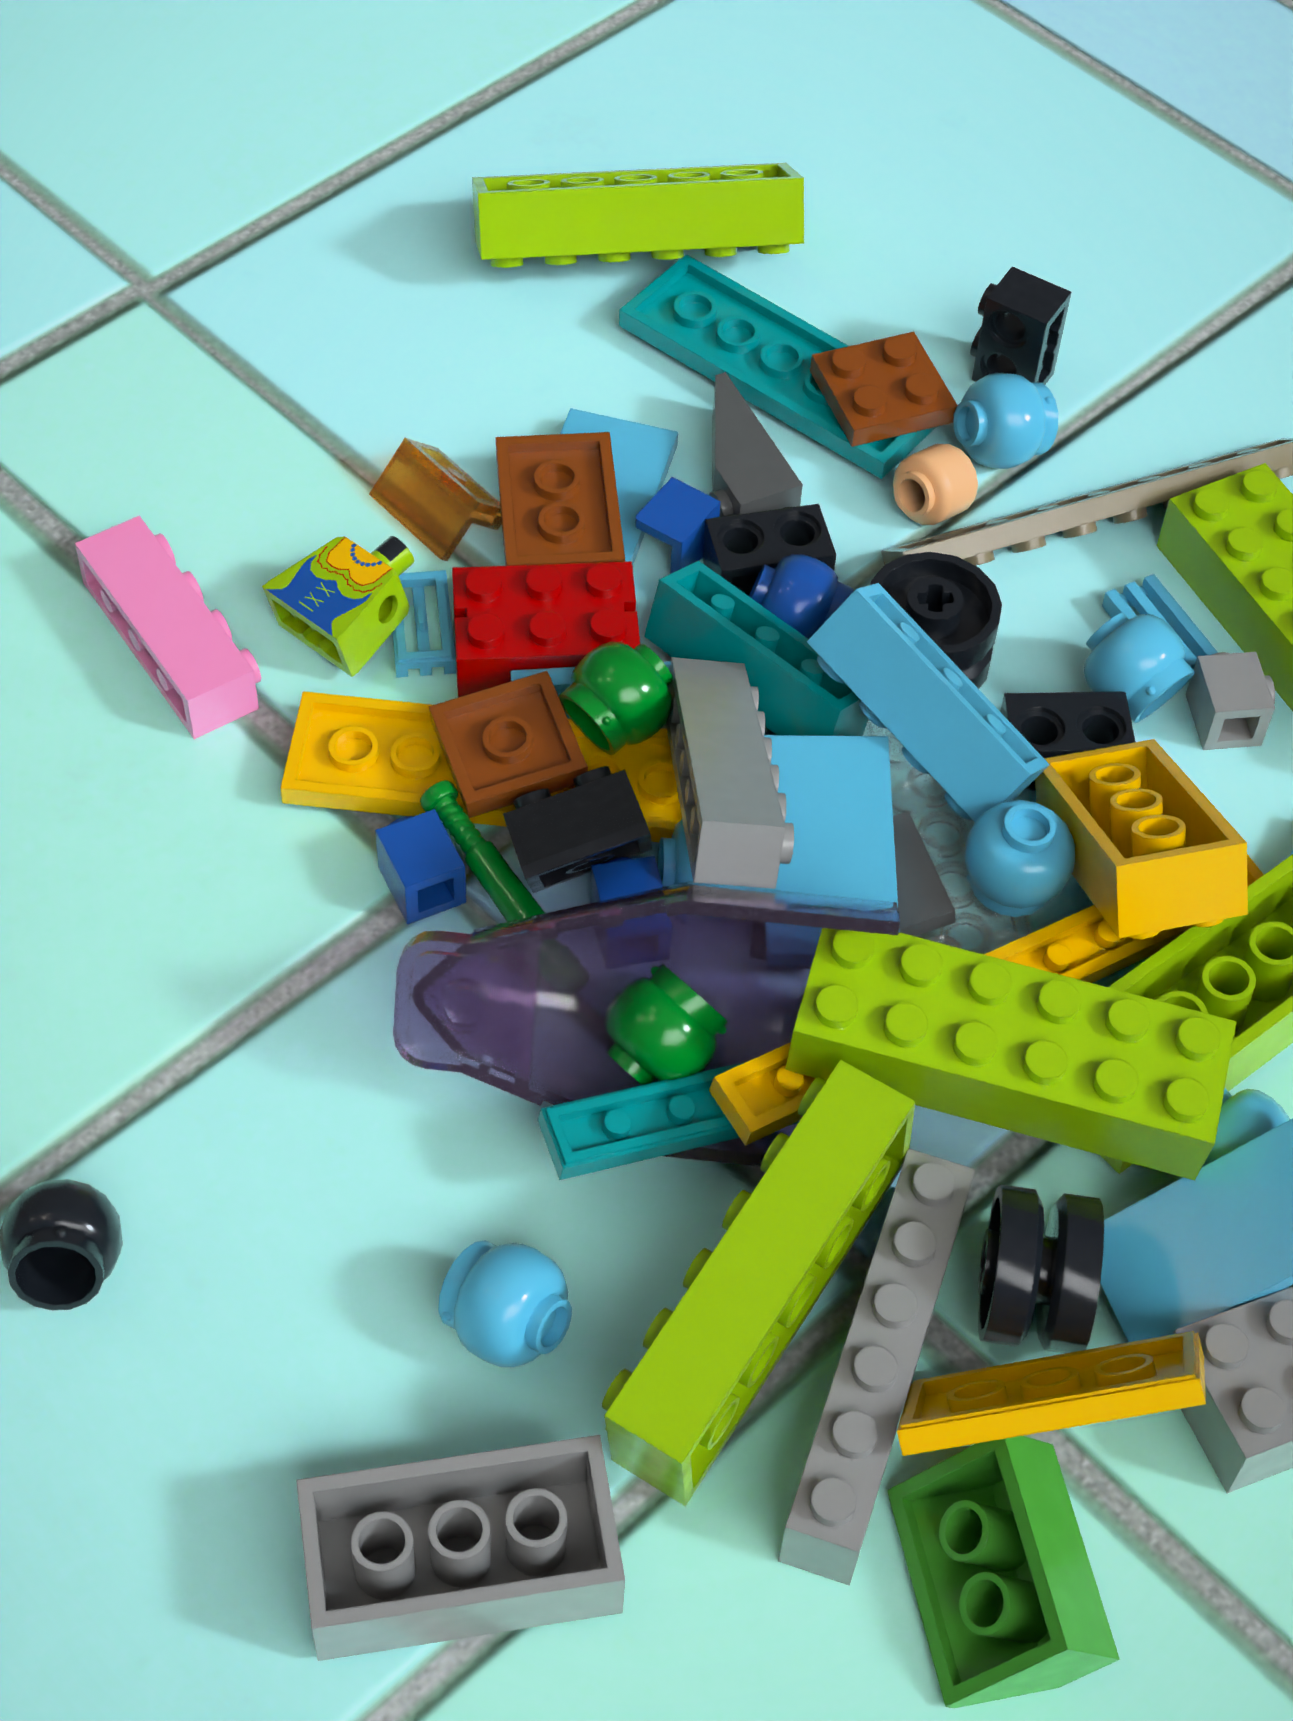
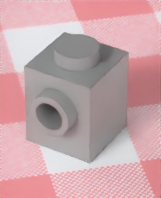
M1221 652L1197 656L1193 669L1195 674L1189 682L1185 695L1202 749L1214 750L1261 746L1275 710V688L1272 678L1269 675H1264L1257 653L1230 654Z

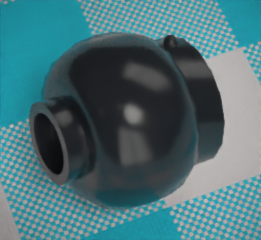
M70 1179L47 1180L28 1187L9 1205L0 1229L1 1257L3 1265L8 1271L10 1286L18 1297L27 1303L52 1311L71 1310L87 1304L99 1293L103 1281L111 1275L123 1245L120 1216L107 1196L89 1184Z

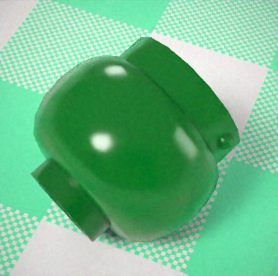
M611 641L599 645L577 663L571 675L572 684L559 695V699L566 713L582 733L603 752L614 755L625 744L634 745L649 739L667 722L672 711V696L667 686L673 681V677L665 663L646 645L640 643L633 649L625 643Z
M663 963L659 967L653 966L651 968L652 975L650 978H637L622 988L610 1003L605 1016V1030L615 1042L606 1053L642 1085L650 1084L655 1079L658 1081L675 1080L703 1072L716 1052L717 1041L715 1037L718 1033L723 1035L727 1031L725 1025L728 1021Z

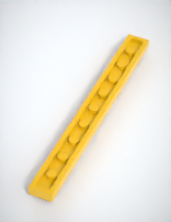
M1247 854V886H1249L1264 874ZM1092 905L984 955L1094 983L1155 954L1191 928L1192 925L1162 930L1157 935L1146 939L1118 938L1095 905ZM791 1042L713 1078L709 1092L745 1146L801 1120L803 1117L798 1114L799 1105L807 1089L816 1078L785 1069Z

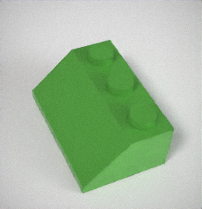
M1026 1436L977 1443L887 1490L945 1707L955 1709L1060 1688L1120 1660L1053 1444Z

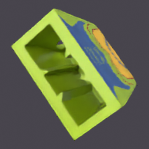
M345 536L336 537L269 580L262 588L279 626L353 677L407 616L410 605L399 576L414 563V557L408 547L395 536H390L371 553Z

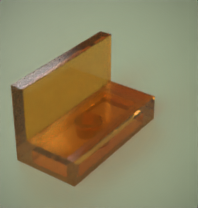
M408 438L403 439L369 493L373 499L417 539L444 561H448L472 523L498 530L502 525L500 502L439 448Z

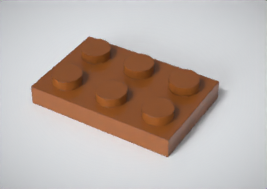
M610 432L495 437L505 566L625 562Z

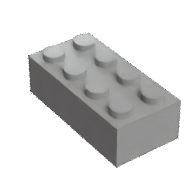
M1293 1286L1176 1329L1173 1333L1178 1334L1190 1331L1199 1333L1204 1355L1206 1404L1182 1408L1181 1411L1227 1494L1293 1468Z
M600 1435L296 1480L311 1628L318 1661L623 1613L625 1575Z

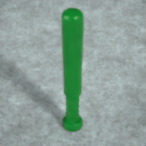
M444 780L432 785L423 793L420 799L424 811L436 810L444 827L449 830V834L454 837L455 842L460 845L462 852L466 854L465 863L492 899L552 989L560 995H570L578 991L588 979V970L585 964L513 872L491 841H486L481 836L479 830L475 828L474 823L470 821L468 815L457 802L458 791L454 784Z

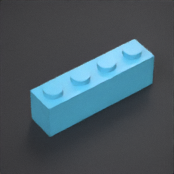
M879 583L855 589L807 641L819 655L817 662L822 670L833 680L845 683L861 700L859 706L864 715L878 727L887 728L903 745L901 750L906 760L915 769L924 774H930L946 791L944 797L948 805L962 818L973 820L976 823L981 814L997 804L1015 800L1050 765Z

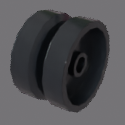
M936 552L907 554L885 564L871 580L870 585L879 583L979 689L987 680L1002 609V602L994 582L979 567L957 556Z
M1001 1184L997 1187L988 1228L984 1234L979 1265L978 1333L980 1341L1010 1346L1019 1345L1028 1335L1035 1304H1037L1036 1330L1044 1350L1071 1353L1087 1349L1096 1315L1103 1262L1104 1211L1100 1198L1064 1193L1052 1206L1044 1236V1208L1036 1189Z

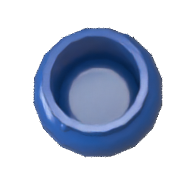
M791 554L783 557L775 568L763 565L749 597L810 639L850 596L854 588L839 582L834 570L824 562L804 554Z

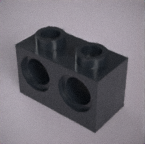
M1013 266L997 285L994 283L989 284L978 306V314L983 316L982 326L975 335L970 349V354L976 357L972 380L976 382L989 374L1008 373L1023 376L1029 382H1039L1046 385L1055 371L1072 292Z
M819 504L784 507L775 510L705 519L702 557L704 565L748 596L764 564L775 568L783 557L791 554H804L814 557L835 570L837 554Z
M1126 692L1004 693L1000 712L1043 758L1136 742ZM1035 780L1026 789L1036 791Z

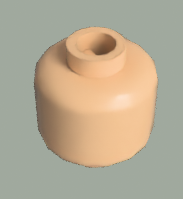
M934 444L908 456L900 462L894 473L893 491L898 507L910 520L920 525H936L960 514L971 506L977 495L978 480L976 470L970 458L961 449L951 444Z

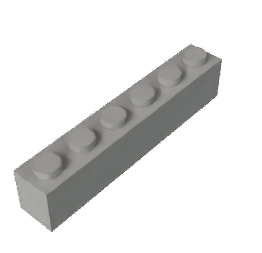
M671 657L670 672L673 681L668 685V689L672 696V711L666 722L693 883L776 889L779 865L790 864L792 859L794 826L793 823H785L786 795L785 793H778L779 767L778 765L771 764L772 740L769 737H764L765 713L758 711V687L750 686L744 663Z
M912 1149L907 1150L785 1526L779 1562L850 1586L976 1169Z

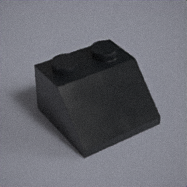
M609 766L590 770L573 779L575 788L551 796L549 788L527 793L513 801L515 810L503 814L524 878L533 893L590 873L591 865L607 863L621 857L631 858L652 850L650 831L625 769L611 774Z

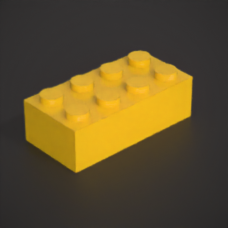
M1155 739L1044 758L1050 765L1035 779L1036 803L1053 810L1067 824L1075 843V863L1072 875L1118 938L1146 939L1157 935L1162 930L1189 925L1211 927L1220 924L1227 918L1248 915L1247 842Z

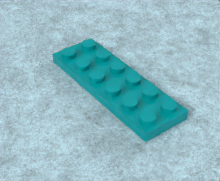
M687 254L619 309V326L714 382L715 375L726 372L746 401L880 479H883L936 428H929L852 447L810 372L813 354L848 347V345Z

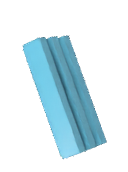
M446 570L402 573L399 576L402 587H412L418 651L406 652L404 620H402L392 632L396 678L408 677V669L420 668V676L432 675V667H444V674H455L456 658ZM424 586H435L442 650L430 651Z
M1155 574L1144 577L1141 586H1138L1135 581L1126 584L1121 594L1116 589L1105 592L1102 607L1111 618L1123 612L1130 620L1137 616L1130 608L1134 606L1140 615H1155L1167 622L1180 637L1185 650L1184 660L1192 669H1194L1197 656L1218 653Z

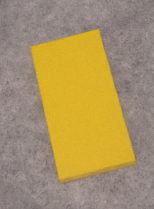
M1190 1331L914 1380L911 1383L897 1428L902 1455L907 1456L1205 1405L1204 1355L1199 1333Z

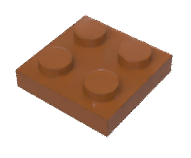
M915 332L813 354L811 357L810 372L852 447L953 423L954 413L958 405Z
M548 670L429 706L432 725L469 818L513 805V801L518 797L536 790L549 788L550 793L574 786L573 779L588 772V766Z

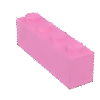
M137 516L75 543L83 584L193 739L259 709L256 683L261 681V673L253 655L246 648L239 651L233 643L232 634L224 616L218 609L210 611L207 608L197 580L190 571L182 573L176 566L173 551L163 534L159 533L154 536L142 518Z

